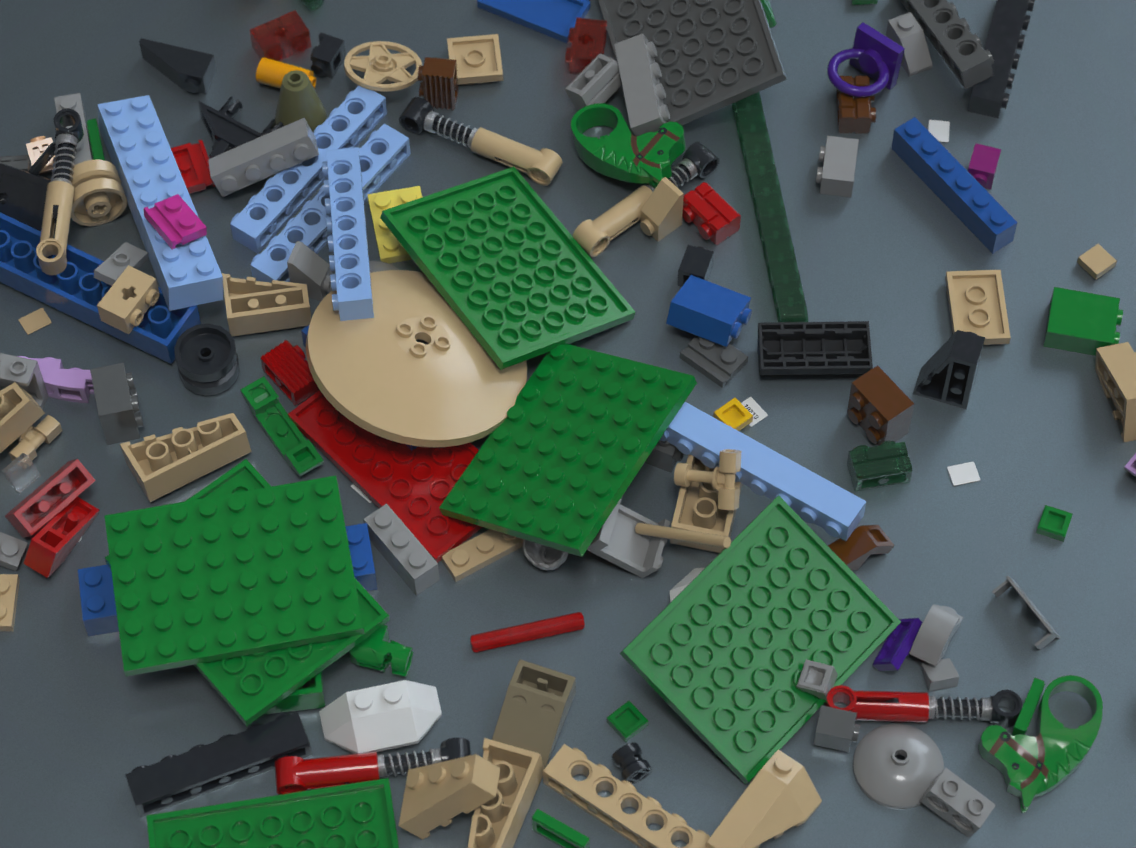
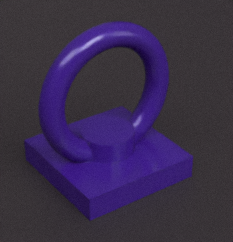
M863 22L856 29L852 49L840 51L830 59L827 66L828 78L839 91L854 97L872 96L882 91L885 87L891 90L897 83L905 48ZM850 59L849 64L876 82L863 87L848 84L840 78L837 71L838 66L843 61Z

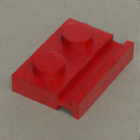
M202 139L198 140L199 143L193 145L187 143L171 148L189 194L204 190L206 186H216L210 176L209 157Z

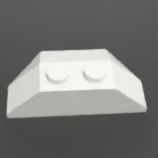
M407 680L346 692L319 711L325 741L334 743L354 754L380 752L418 744L434 723L442 716L436 687Z

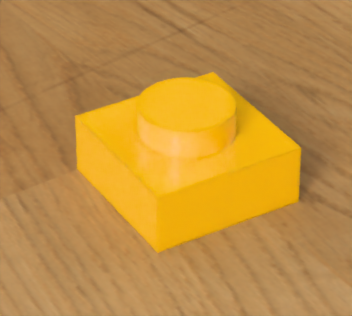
M733 398L717 409L713 415L714 418L737 431L742 430L753 422V415L736 398Z

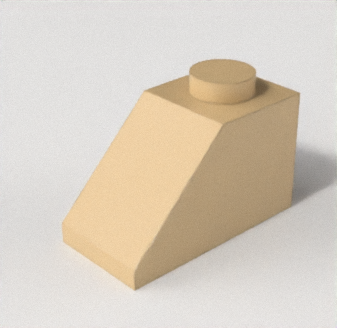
M666 177L660 181L641 209L640 227L646 235H651L657 242L682 225L684 193Z

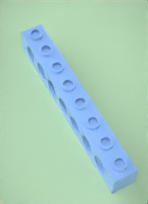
M359 85L354 91H350L344 102L338 108H334L329 118L322 125L317 126L313 132L316 137L319 155L283 170L274 177H270L266 181L264 188L257 195L252 196L247 206L232 218L230 226L233 239L259 254L323 184V180L328 179L323 177L322 162L327 161L326 150L357 147L387 114L386 97Z
M383 124L377 131H373L368 141L359 148L364 203L368 200L367 194L375 193L411 154L409 138L386 124ZM324 184L321 186L319 193L312 200H308L304 204L302 211L295 218H291L287 222L284 230L270 240L266 249L253 258L250 266L252 277L256 278V281L272 283V280L290 282L287 261L296 244L295 242L304 243L316 254L328 243L327 236H332L333 234L327 232L326 217H331V214L326 215L325 198H330V196H325Z
M359 148L326 150L327 161L322 162L323 177L328 178V180H323L325 196H330V198H325L326 215L331 214V217H326L327 232L333 234L332 236H327L329 252H334V255H329L330 271H335L336 273L331 274L330 278L332 291H337V294H332L333 311H339L340 321L374 318Z

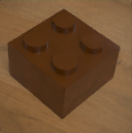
M878 365L851 383L847 409L848 416L854 424L861 426L872 443L877 444L884 450L909 433L914 403Z

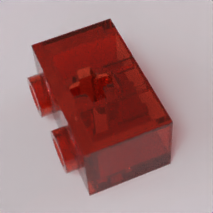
M296 10L249 30L252 47L260 59L265 57L281 62L283 59L301 53L311 47L309 29Z
M576 18L575 28L570 27L569 43H572L571 48H566L565 63H569V74L579 75L599 54L604 55L607 39V21Z

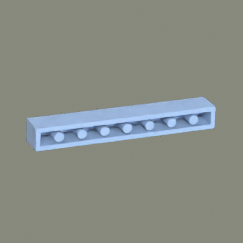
M684 402L660 438V441H667L676 446L683 454H691L701 460L709 468L719 467L720 451L724 449L740 450L741 471L736 473L735 482H741L748 486L755 494L764 495L771 500H774L779 495L805 522L820 526L833 537H839L847 541L864 516L865 500L687 402Z

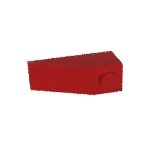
M76 497L31 539L23 564L48 578L65 561L100 510L81 498Z

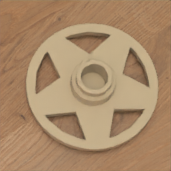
M374 41L358 45L347 53L344 60V70L350 80L361 87L383 92L397 91L413 85L418 81L419 65H422L421 59L414 51L406 46L386 41ZM370 49L369 56H356ZM388 49L399 51L401 53L391 54L388 51ZM415 64L416 70L411 75L406 68ZM352 69L365 72L364 78L362 79L357 76Z

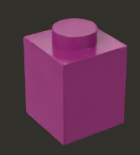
M975 143L968 172L984 188L991 190L1001 149Z

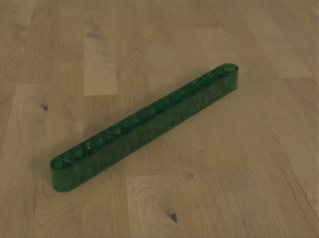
M757 92L732 103V109L778 322H808L807 306L760 92Z

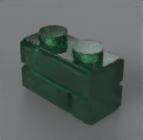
M890 440L875 447L860 445L848 453L847 467L854 491L911 481L913 470L905 442L896 443Z

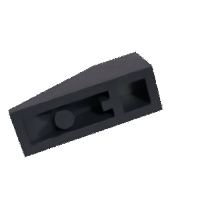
M143 38L140 39L139 44L142 58L181 89L192 93L207 94L217 72L213 54Z

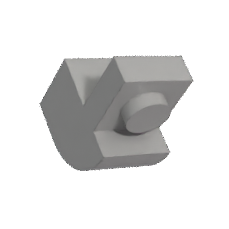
M933 604L917 633L909 654L937 666L944 657L952 636L960 627L963 617L948 606Z

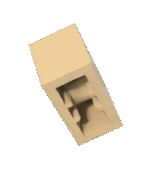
M128 265L97 305L101 321L129 334L135 326L142 322L144 314L149 307L154 306L159 299L160 293L156 278Z

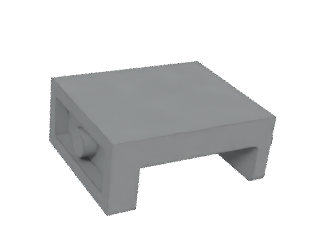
M0 353V391L16 382L33 397L43 410L48 399V393L38 362L32 359Z
M621 497L587 550L644 578L658 571L663 562L661 555L668 539L637 534L635 526L637 523L669 527L670 521L663 519L656 523L621 505Z

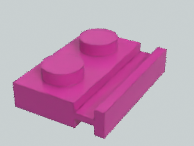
M179 194L155 203L154 207L150 209L148 207L144 208V217L171 249H175L177 244L182 243L184 245L207 235V227Z

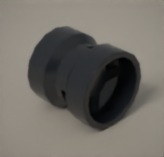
M637 743L626 744L612 755L614 764L622 770L621 776L623 780L631 784L642 781L652 772L649 762L641 757L642 750Z

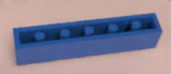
M915 117L894 129L891 149L992 254L1013 241L1017 221Z

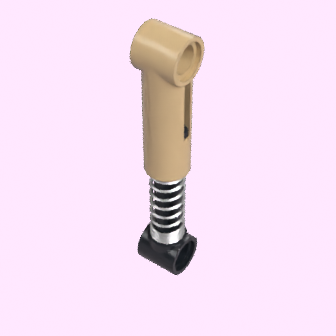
M420 97L412 98L399 117L401 126L410 133L419 134L423 130L432 133L437 132L439 136L444 135L446 139L450 137L451 141L456 140L457 143H463L464 146L468 145V148H471V152L506 166L515 167L517 170L528 174L530 179L539 185H549L563 163L562 158L551 149L542 148L539 151L480 127L479 129L474 128L472 130L469 125L464 127L463 123L457 124V120L452 122L451 118L445 119L444 115L440 117L439 113L434 112L432 105Z
M69 108L58 111L54 117L56 151L54 152L55 157L53 160V176L51 177V182L47 184L40 243L36 248L40 268L48 275H58L67 266L66 250L74 187L71 183L73 179L71 174L74 173L72 168L75 166L73 163L75 157L73 155L76 154L77 143L82 140L84 135L80 115L75 110ZM50 255H57L56 257L51 259L47 258Z
M700 141L695 142L685 151L682 161L672 168V177L668 178V180L678 188L679 185L683 186L684 181L688 182L694 177L707 178L716 170L720 160ZM651 185L639 187L593 221L589 219L582 222L575 229L572 237L591 257L600 255L608 247L611 240L640 220L641 209L655 188Z

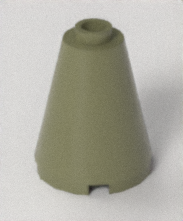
M297 70L288 72L283 77L275 112L276 125L282 122L286 126L305 117L312 132H314L317 126L322 125L326 121V109L310 79L304 72Z

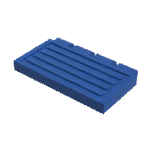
M477 0V8L567 44L591 9V2H589L590 0Z

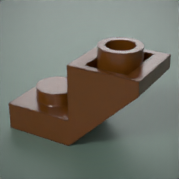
M861 525L854 529L847 541L839 538L828 545L852 571L858 570L871 554H888L895 546L879 525Z

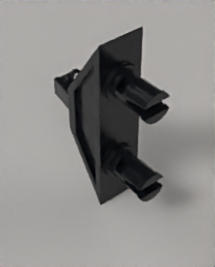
M230 97L219 111L198 101L201 119L213 142V151L209 155L210 159L284 127L282 122L276 125V120L272 119L263 132L259 133L234 120V116L243 109V105L239 100L233 102V97Z

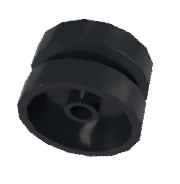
M200 324L187 329L178 338L174 348L175 359L180 379L187 389L195 394L204 396L217 395L228 390L236 382L240 372L239 360L236 353L235 340L229 331L218 325Z

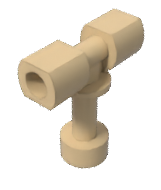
M47 415L36 427L30 426L18 437L19 444L9 452L11 460L17 466L24 469L37 456L36 449L43 442L50 444L62 432L61 424L52 416Z
M734 449L720 451L719 467H715L713 472L693 470L691 464L678 463L674 471V482L677 486L689 487L692 481L711 483L713 489L718 490V509L736 510L739 508L740 488L735 487V476L737 472L741 471V451Z

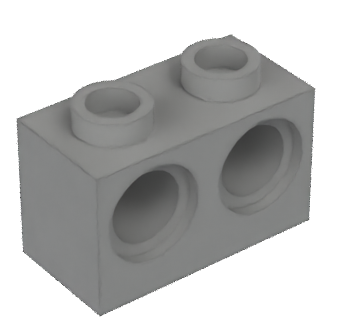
M947 768L934 779L920 799V802L968 838L981 828L996 806Z

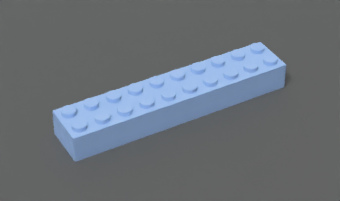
M146 95L97 104L99 130L112 164L115 165L119 173L129 208L144 247L148 252L149 260L169 311L223 300V276L206 235L184 245L182 243L177 244L175 249H171L144 217L145 207L150 209L154 207L155 203L177 194L197 215L150 96Z

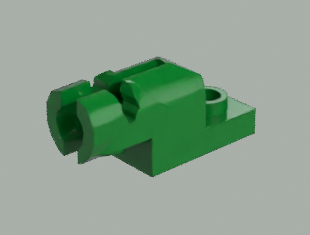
M384 625L352 648L349 654L351 662L356 665L377 669L380 672H385V669L391 665L392 675L407 677L412 663L413 648L393 640L388 642V626Z

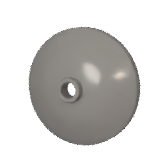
M887 724L873 729L859 742L853 758V772L860 789L874 802L892 809H910L923 804L920 802V799L934 779L944 770L943 757L936 743L923 731L904 724ZM900 754L903 755L906 759L901 761L898 760L895 756Z

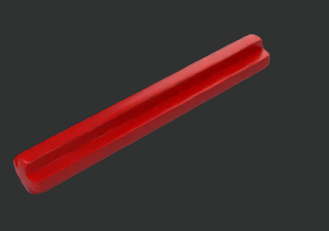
M576 612L470 636L471 648L473 652H479L576 631L585 627L583 614Z

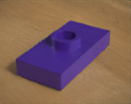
M919 618L899 619L901 623L889 634L872 664L878 671L899 670L904 659L909 655L923 623Z

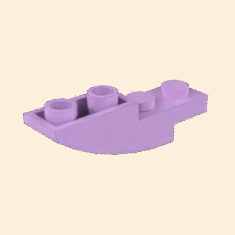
M18 356L38 362L48 397L70 402L89 403L90 394H94L90 370H82L80 368L64 369L61 359L52 357L41 359Z

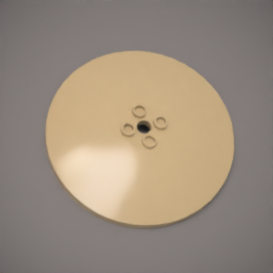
M387 270L370 273L374 318L340 321L339 311H333L332 294H337V291H331L323 298L311 318L307 332L306 357L310 372L320 391L341 414L375 435L398 443L420 447H449L476 441L491 434L508 417L507 411L515 405L518 394L526 384V361L500 370L423 272ZM421 339L426 341L428 344L425 345L424 343L417 342L416 340Z

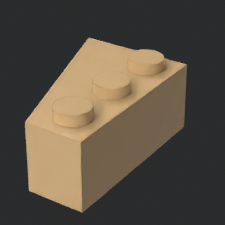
M222 273L226 314L231 336L303 327L310 324L312 317L307 284L272 280V283L256 281L254 277H247V279L231 278L230 274Z
M1129 342L1096 348L1095 371L1106 398L1112 397L1116 407L1112 414L1114 419L1121 420L1123 425V433H1121L1123 443L1136 440V352L1133 351Z
M474 754L409 769L399 827L424 840L430 836V831L439 825L446 827L452 823L451 818L461 812L468 814L495 798L500 768Z

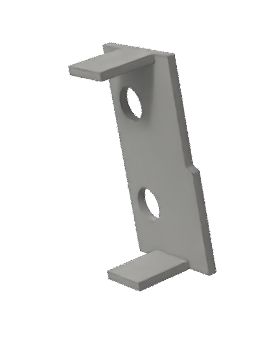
M1007 576V580L992 591L995 596L999 597L1013 585L1050 631L1035 644L1039 650L1056 637L1058 639L1061 638L1011 577Z

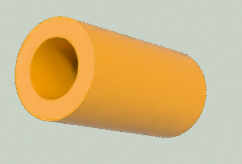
M265 57L260 60L256 70L257 83L281 89L283 77L291 71L304 72L310 79L314 89L317 78L314 77L312 70Z

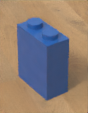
M690 275L670 303L666 324L727 347L733 338H738L742 325H747L752 314V310L749 309L751 297Z

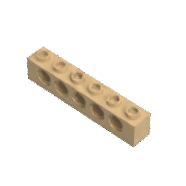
M564 744L543 770V783L639 848H678L672 844L676 840H682L687 843L682 848H708L705 846L710 838L707 833L702 830H694L687 825L680 815L668 813L662 809L657 800L652 797H644L628 781L618 780L612 776L611 771L602 764H594L578 748L571 749ZM577 774H583L587 779L577 781L573 777ZM606 790L611 792L612 795L604 798L600 797L598 793ZM626 807H633L637 811L633 814H626L622 810ZM656 823L662 828L658 831H652L647 826Z

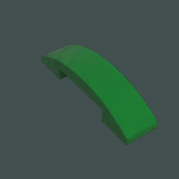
M265 376L240 389L259 425L297 475L302 476L324 463V460L310 440L305 439L295 423L288 417V413L279 402V396Z

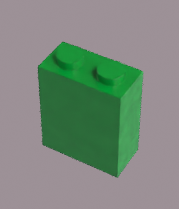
M1054 287L1043 347L1096 356V348L1119 344L1120 332L1115 331L1116 326L1121 325L1123 310L1119 309L1120 298Z

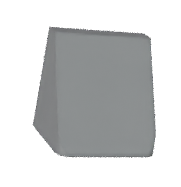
M950 658L942 659L937 666L928 662L921 663L928 691L958 686L959 675Z
M806 659L797 688L827 700L828 692L834 687L837 672L834 666Z

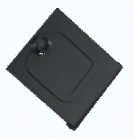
M0 163V213L41 231L47 184L51 182V179Z

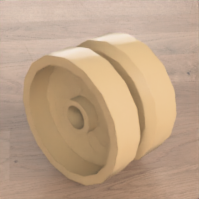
M96 159L81 162L72 168L74 173L71 174L73 177L71 183L74 187L71 218L74 222L84 226L103 225L113 221L123 213L127 206V197L115 165L105 160Z

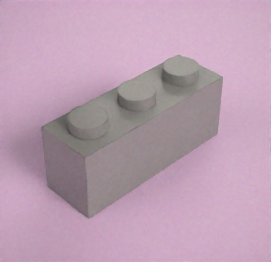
M385 504L363 519L364 523L368 525L371 543L416 596L440 580L438 563L388 504Z

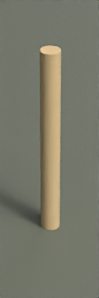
M637 523L635 526L636 533L641 535L721 548H729L731 544V539L728 536L645 523Z

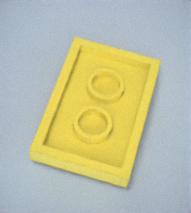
M420 186L367 194L380 261L390 264L412 260L380 218L383 210L422 198Z

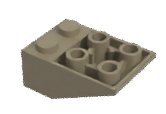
M519 659L509 683L492 740L539 753L545 769L576 694V677Z

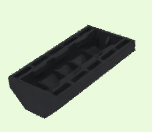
M869 321L758 323V365L760 375L865 374L873 369Z

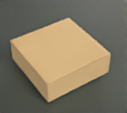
M1099 244L1079 256L1077 261L1095 280L1114 268L1117 262Z

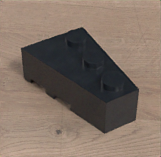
M957 330L921 367L913 395L967 409L975 384L985 337L973 332Z

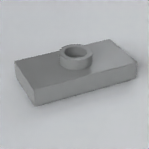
M125 242L94 270V278L112 286L128 265L138 270L148 260V252Z

